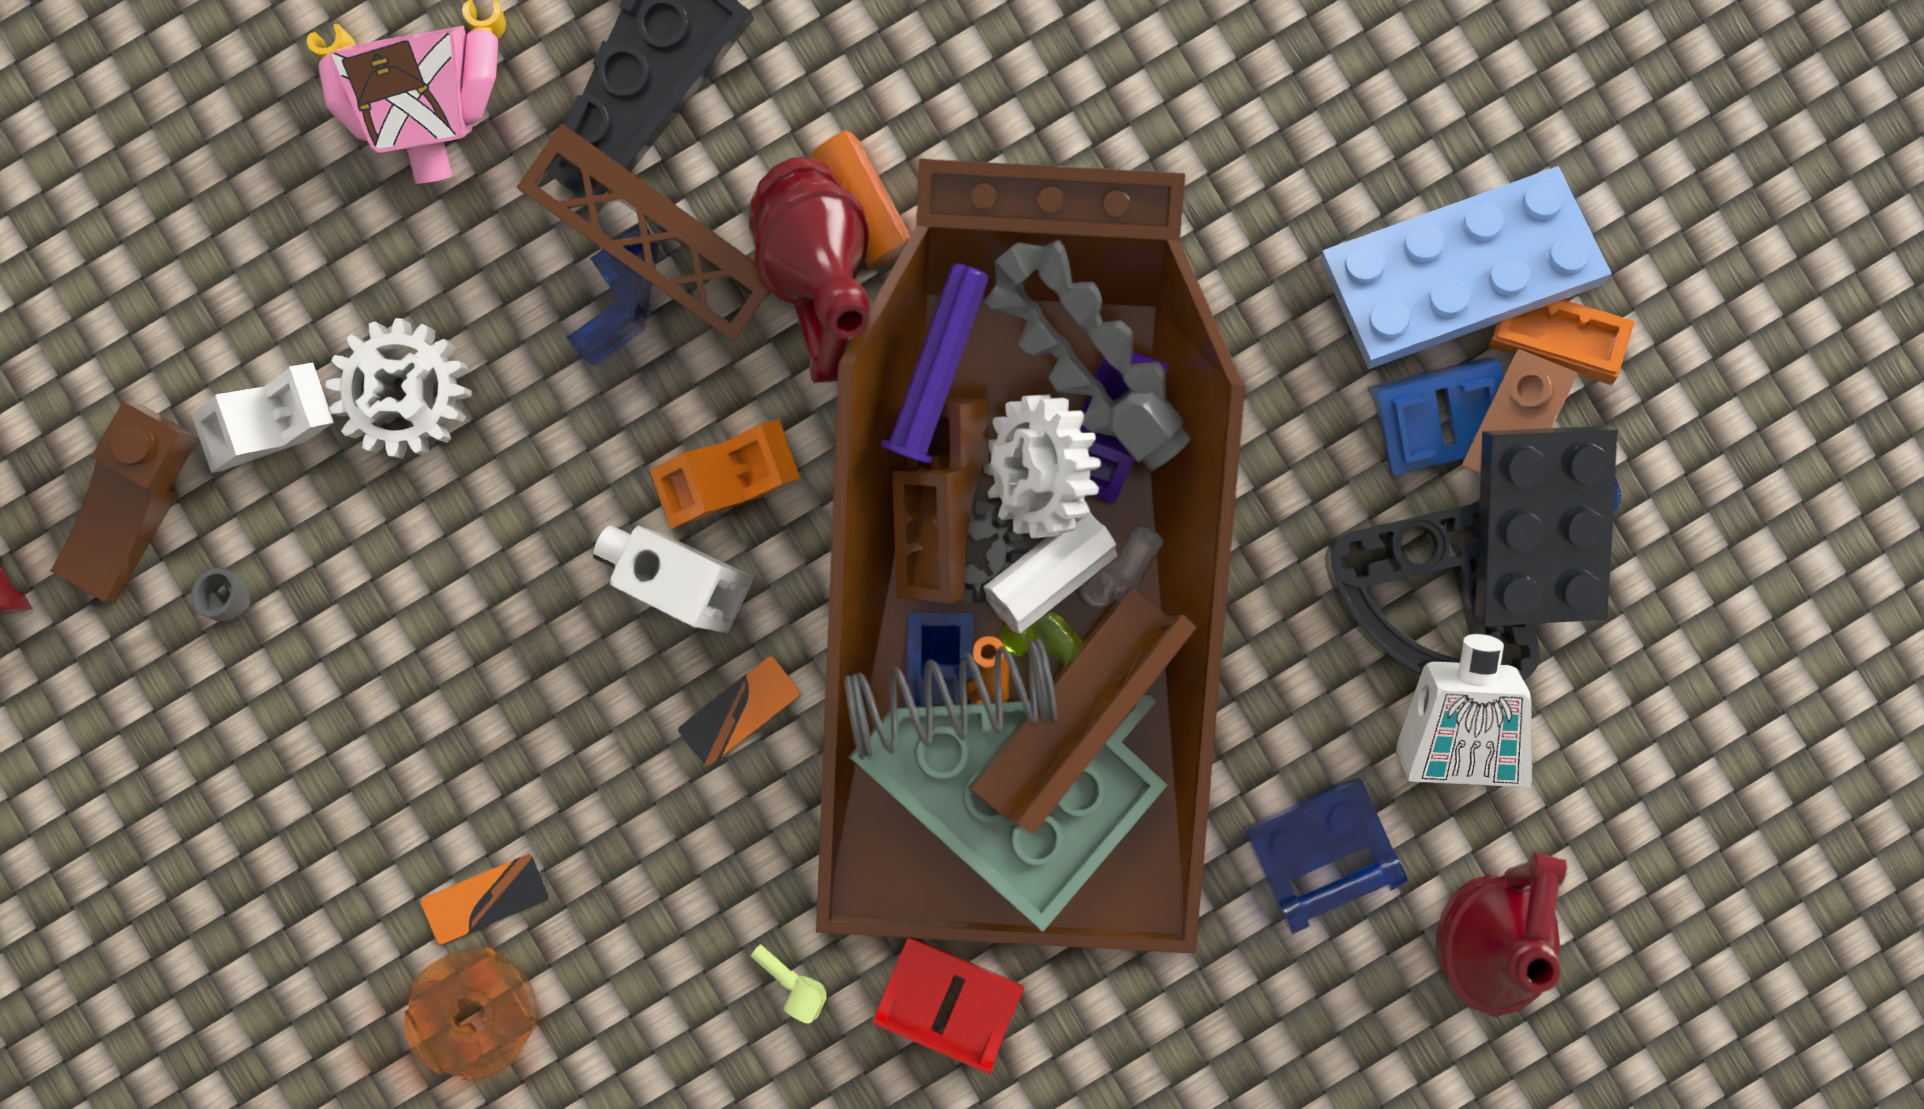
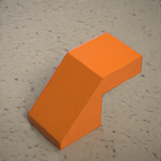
M780 419L760 423L724 443L684 452L650 470L670 529L758 499L801 479Z

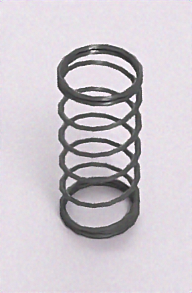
M1037 639L1035 642L1030 640L1028 643L1031 708L1011 654L1003 646H999L997 649L994 663L996 717L976 662L970 654L964 652L960 660L961 727L940 669L936 662L929 659L925 666L926 736L901 670L893 666L890 672L891 745L885 734L865 676L859 672L857 675L853 674L852 677L847 675L844 679L859 758L863 760L866 756L870 759L872 756L861 686L884 748L890 754H893L897 748L896 676L918 737L922 744L928 748L932 742L933 735L931 668L937 679L956 735L961 740H964L968 731L967 661L976 680L991 726L999 734L1003 728L1001 694L1002 653L1011 670L1030 725L1035 727L1038 722L1037 703L1042 721L1047 725L1050 721L1055 723L1057 720L1055 695L1043 642Z

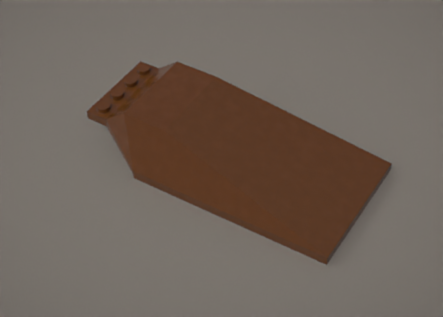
M919 159L916 227L869 309L870 319L868 326L862 333L853 338L838 367L816 933L1196 954L1245 386L1242 383L1180 242L1185 173ZM1059 240L1065 247L1068 256L1072 283L1094 282L1102 298L1099 312L1102 321L1121 320L1133 331V352L1168 364L1166 372L1167 400L1183 418L1182 427L1190 435L1191 440L1174 457L1152 471L1149 470L1142 460L1139 462L1134 460L1115 504L1093 495H1085L1084 500L1089 507L1090 513L1107 528L1116 542L1115 550L1118 556L1022 633H1016L996 615L988 601L975 603L960 600L952 604L897 598L892 470L907 467V456L880 445L883 439L890 441L947 277L954 264H963L982 271L987 275L988 282L946 398L988 399L989 440L997 439L998 433L992 423L995 417H1007L1005 404L1022 401V396L1050 395L1051 398H1065L1068 400V412L1081 411L1086 394L1057 392L1049 379L1058 358L1051 353L1031 355L1018 345L1027 320L990 309L984 302L996 286L995 261L1016 243L1043 247ZM1036 269L1021 282L1024 292L1032 301L1040 306L1043 316L1056 332L1069 342L1073 353L1094 377L1103 354L1092 342L1087 330L1078 325L1062 305L1058 294L1045 284L1039 275V271ZM989 452V463H991V452ZM982 465L973 501L987 502L1000 508L1003 503L1001 498H989L988 491L995 484L994 475L984 473L983 466L985 465ZM995 533L988 539L984 537L981 540L975 541L968 534L965 566L974 563L979 570L983 569L988 576L993 572L988 567L990 562L987 560L985 553L992 547L991 543L999 538L998 535ZM1022 533L1025 554L1046 537L1031 538L1030 533ZM1134 587L1166 616L1182 614L1197 627L1144 695H1150L1157 702L1122 741L1127 748L1168 786L1042 932L849 758L850 754L856 749L844 679L847 675L852 677L853 674L857 675L858 672L865 676L880 720H882L891 710L890 672L892 667L896 666L901 670L914 706L925 707V666L927 661L931 659L936 662L940 669L952 704L960 705L961 657L964 652L973 657L972 652L975 643L982 637L993 636L999 639L1011 654L1027 699L1030 701L1029 641L1035 642L1039 639L1043 642L1053 681L1127 588ZM968 661L966 662V685L971 681H975ZM931 668L932 706H946L937 679ZM1009 668L1010 697L1007 702H1021ZM896 676L897 708H908ZM861 686L870 733L874 729L875 723ZM967 697V704H971L970 700Z

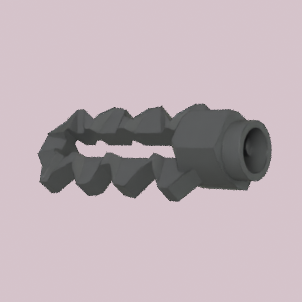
M1059 240L1043 247L1016 243L995 261L996 286L984 302L990 309L1027 320L1018 345L1025 352L1031 355L1051 353L1058 358L1049 377L1057 392L1093 396L1082 422L1088 431L1115 436L1136 462L1142 460L1150 471L1166 463L1188 444L1191 437L1182 427L1184 420L1167 400L1165 370L1158 362L1132 364L1133 331L1121 320L1102 321L1099 314L1102 298L1094 282L1072 283L1068 256L1065 247ZM1036 269L1039 271V275L1045 284L1058 294L1062 305L1078 325L1087 330L1092 342L1107 361L1123 375L1125 383L1130 389L1123 393L1115 402L1107 394L1103 384L1094 379L1073 353L1069 342L1058 334L1043 316L1040 306L1032 301L1024 292L1021 282Z

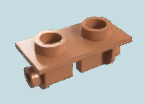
M1518 348L1462 465L1481 473L1482 431L1552 428L1576 380L1578 372Z

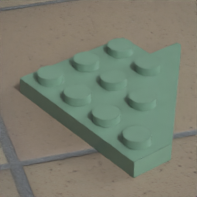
M1143 695L1033 835L1014 828L967 788L1026 715L1022 702L1002 703L1003 728L999 734L992 728L984 704H967L968 731L964 740H961L956 735L946 706H932L933 735L932 742L928 748L920 741L908 708H897L898 741L897 748L893 754H890L884 748L875 726L869 733L872 747L870 759L866 756L863 760L859 758L857 748L849 756L858 767L1042 932L1168 786L1122 743L1157 702L1150 695ZM991 703L994 715L996 717V703ZM953 705L961 727V705ZM915 707L926 736V707ZM890 710L883 717L881 723L891 745Z

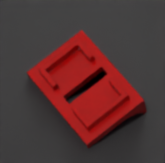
M908 937L873 1016L872 1024L991 1075L999 1047L1025 987L1020 983L921 940ZM956 975L965 980L943 1032H939L933 1029L932 1025L953 976Z

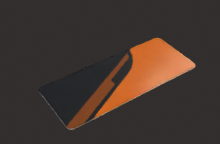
M769 656L678 728V731L703 764L711 766L799 697L800 690L775 658Z
M526 854L424 897L421 900V905L437 943L442 945L548 900L549 894L533 856Z

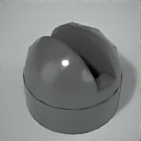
M212 568L201 574L194 583L191 592V602L194 609L207 618L220 622L234 621L244 610L249 608L252 594L248 583L239 575L224 568ZM223 585L230 592L228 600L218 592Z

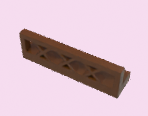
M563 123L557 128L516 187L519 191L733 342L770 291L761 282L755 261ZM556 157H559L582 174L586 197L557 201L540 189L537 184ZM591 181L608 192V194L594 196ZM614 201L622 202L637 213L641 236L612 240L600 231L595 204ZM588 206L591 224L569 208ZM645 220L661 230L662 233L648 235ZM673 239L691 252L694 275L667 279L654 269L650 243ZM643 244L646 263L624 247ZM700 259L717 271L702 273ZM727 277L750 294L731 323L708 308L704 287L705 280ZM696 282L699 300L677 285Z
M1134 587L1127 588L1052 681L1057 710V720L1055 723L1050 721L1047 725L1042 721L1037 703L1038 722L1035 727L1030 725L1025 715L967 788L1014 828L1033 835L1197 627L1182 614L1166 616Z

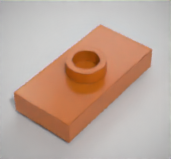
M1560 300L1496 323L1488 347L1511 355H1515L1519 348L1576 371L1580 376L1613 385L1618 377L1635 321L1567 300Z

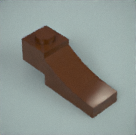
M946 398L926 453L932 456L931 462L926 463L907 456V467L892 470L897 598L952 604L965 599V559L972 503L982 465L989 464L988 399Z
M123 401L91 455V458L96 460L87 494L74 526L50 571L104 602H116L176 499L178 493L170 488L200 437L145 406Z

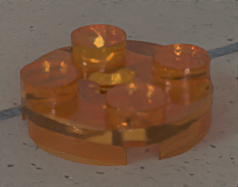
M487 947L457 950L429 965L416 978L411 988L413 991L409 997L408 1009L404 1013L405 1035L416 1057L428 1069L439 1074L445 1071L453 1076L464 1077L462 1080L471 1081L491 1077L508 1067L524 1050L538 1023L535 995L524 972L513 961L505 958L500 951ZM469 998L472 1003L480 1002L485 1009V1013L481 1017L484 1024L483 1028L477 1030L471 1022L462 1026L458 1023L456 1015L463 1009L459 999Z

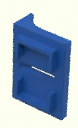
M1485 357L1368 387V391L1377 409L1388 469L1392 476L1466 457L1503 380L1501 361ZM1443 388L1453 442L1444 444L1435 390Z

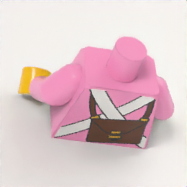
M473 0L466 1L462 11L470 30L467 36L464 26L356 44L354 39L336 23L333 25L336 32L335 42L327 48L325 41L315 31L307 36V45L321 59L318 68L326 108L357 139L368 141L375 153L406 148L415 183H428L451 177L452 172L444 142L463 138L472 131L473 124L483 117L496 79L498 39L504 34L506 29V19L500 3L494 0L493 15L487 20L479 21L477 20V10Z

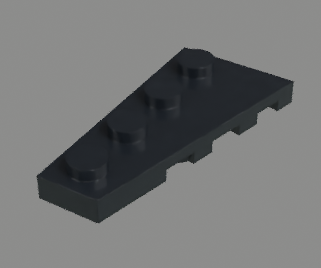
M622 0L619 5L621 12L607 42H602L592 63L595 68L583 94L577 96L564 125L631 172L754 20L752 12L737 0ZM556 157L546 172L576 197H586L582 174L559 157ZM591 181L594 196L608 194V192ZM606 203L595 204L597 213Z

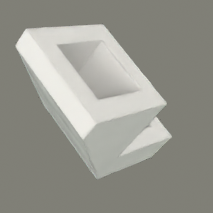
M313 363L290 366L264 387L217 394L191 414L211 473L224 471L306 442L334 423Z

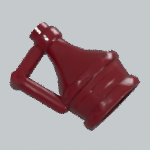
M810 157L789 158L772 167L759 181L750 201L749 231L755 247L754 261L759 271L761 282L773 295L794 304L810 356L809 370L812 382L838 381L839 363L845 354L849 338L862 333L868 326L870 319L868 296L861 284L854 280L867 256L870 229L864 207L850 191L842 188L841 181L829 166Z
M1534 852L1529 861L1508 868L1503 876L1487 875L1469 880L1452 894L1441 912L1436 932L1438 962L1448 983L1451 985L1455 997L1465 1003L1473 1012L1493 1017L1520 1012L1543 992H1547L1557 985L1561 976V963L1558 958L1560 938L1555 911L1559 886L1564 882L1567 873L1566 860Z

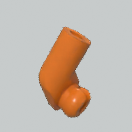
M986 636L980 638L975 643L972 654L982 676L990 703H995V654L999 646H1003V644L993 636ZM1003 653L1001 656L1002 703L1007 702L1010 697L1009 666ZM976 680L967 683L966 694L971 704H984Z

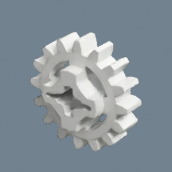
M398 318L394 320L391 333L388 332L385 326L372 322L369 323L370 340L364 341L352 334L347 337L348 344L354 352L350 358L333 356L331 361L343 370L342 377L326 381V388L340 392L342 400L335 402L329 407L330 413L337 416L350 417V420L343 427L342 433L351 438H358L365 434L362 448L374 453H378L386 443L388 456L394 458H404L407 444L416 454H429L427 438L430 436L447 443L451 439L448 430L444 426L448 419L464 422L466 418L460 410L455 408L456 399L469 398L472 390L459 386L456 383V378L469 371L467 365L460 361L447 360L453 354L456 346L446 339L439 340L433 344L436 330L421 324L413 334L411 324ZM397 348L418 350L414 355L408 353L402 360H393L385 354V352ZM365 374L364 394L361 396V384L363 376ZM398 377L405 380L401 387L406 396L401 401L393 398L397 390L392 383ZM438 381V395L435 404H433L434 383ZM397 417H404L414 425L408 429L395 431L380 427L384 423L390 424Z
M1050 395L1022 396V401L1008 402L1005 404L1007 417H995L992 421L998 437L997 439L989 440V452L992 453L991 463L983 466L984 473L994 475L995 484L988 491L989 498H1001L1003 502L999 510V518L1001 520L1014 519L1013 532L1017 534L1030 533L1031 538L1058 536L1061 532L1075 530V518L1088 517L1090 514L1089 507L1084 500L1085 495L1098 494L1099 489L1090 480V471L1100 467V460L1095 457H1089L1087 449L1096 439L1094 433H1081L1079 429L1082 425L1084 414L1081 411L1068 412V400L1065 398H1051Z

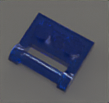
M1356 777L1243 827L1278 909L1291 934L1310 927L1308 920L1384 886L1391 891L1408 883L1405 870L1391 846L1366 787L1360 778ZM1368 847L1374 861L1373 864L1304 895L1296 896L1290 881Z

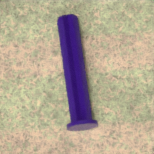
M954 264L951 267L890 441L883 439L880 446L926 463L931 462L932 456L926 453L988 282L987 275L982 271L963 264Z

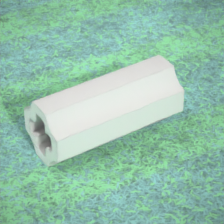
M1091 513L1088 517L1075 518V530L1061 532L1058 536L1046 537L983 587L987 596L986 600L996 615L1012 631L1022 633L1118 556L1115 550L1116 542L1107 528L1097 521Z

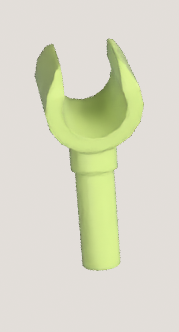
M760 944L753 951L751 957L778 980L782 986L791 990L783 1010L793 1018L804 1023H811L817 1019L826 1001L825 987L812 978L798 976L793 970L790 971Z

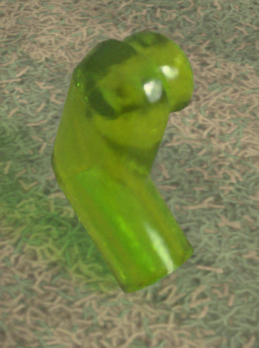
M1047 612L1022 633L1012 631L1004 622L999 634V640L1011 656L1022 657L1024 653L1028 652L1029 641L1035 642L1039 639L1043 642L1045 651H1050L1063 666L1067 664L1083 644L1080 637L1054 612Z

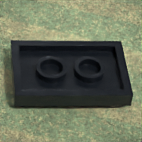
M1608 426L1482 431L1475 620L1483 626H1502L1608 619L1617 429Z

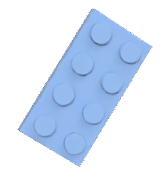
M1559 166L1322 250L1320 259L1368 369L1605 285L1611 276L1609 267Z

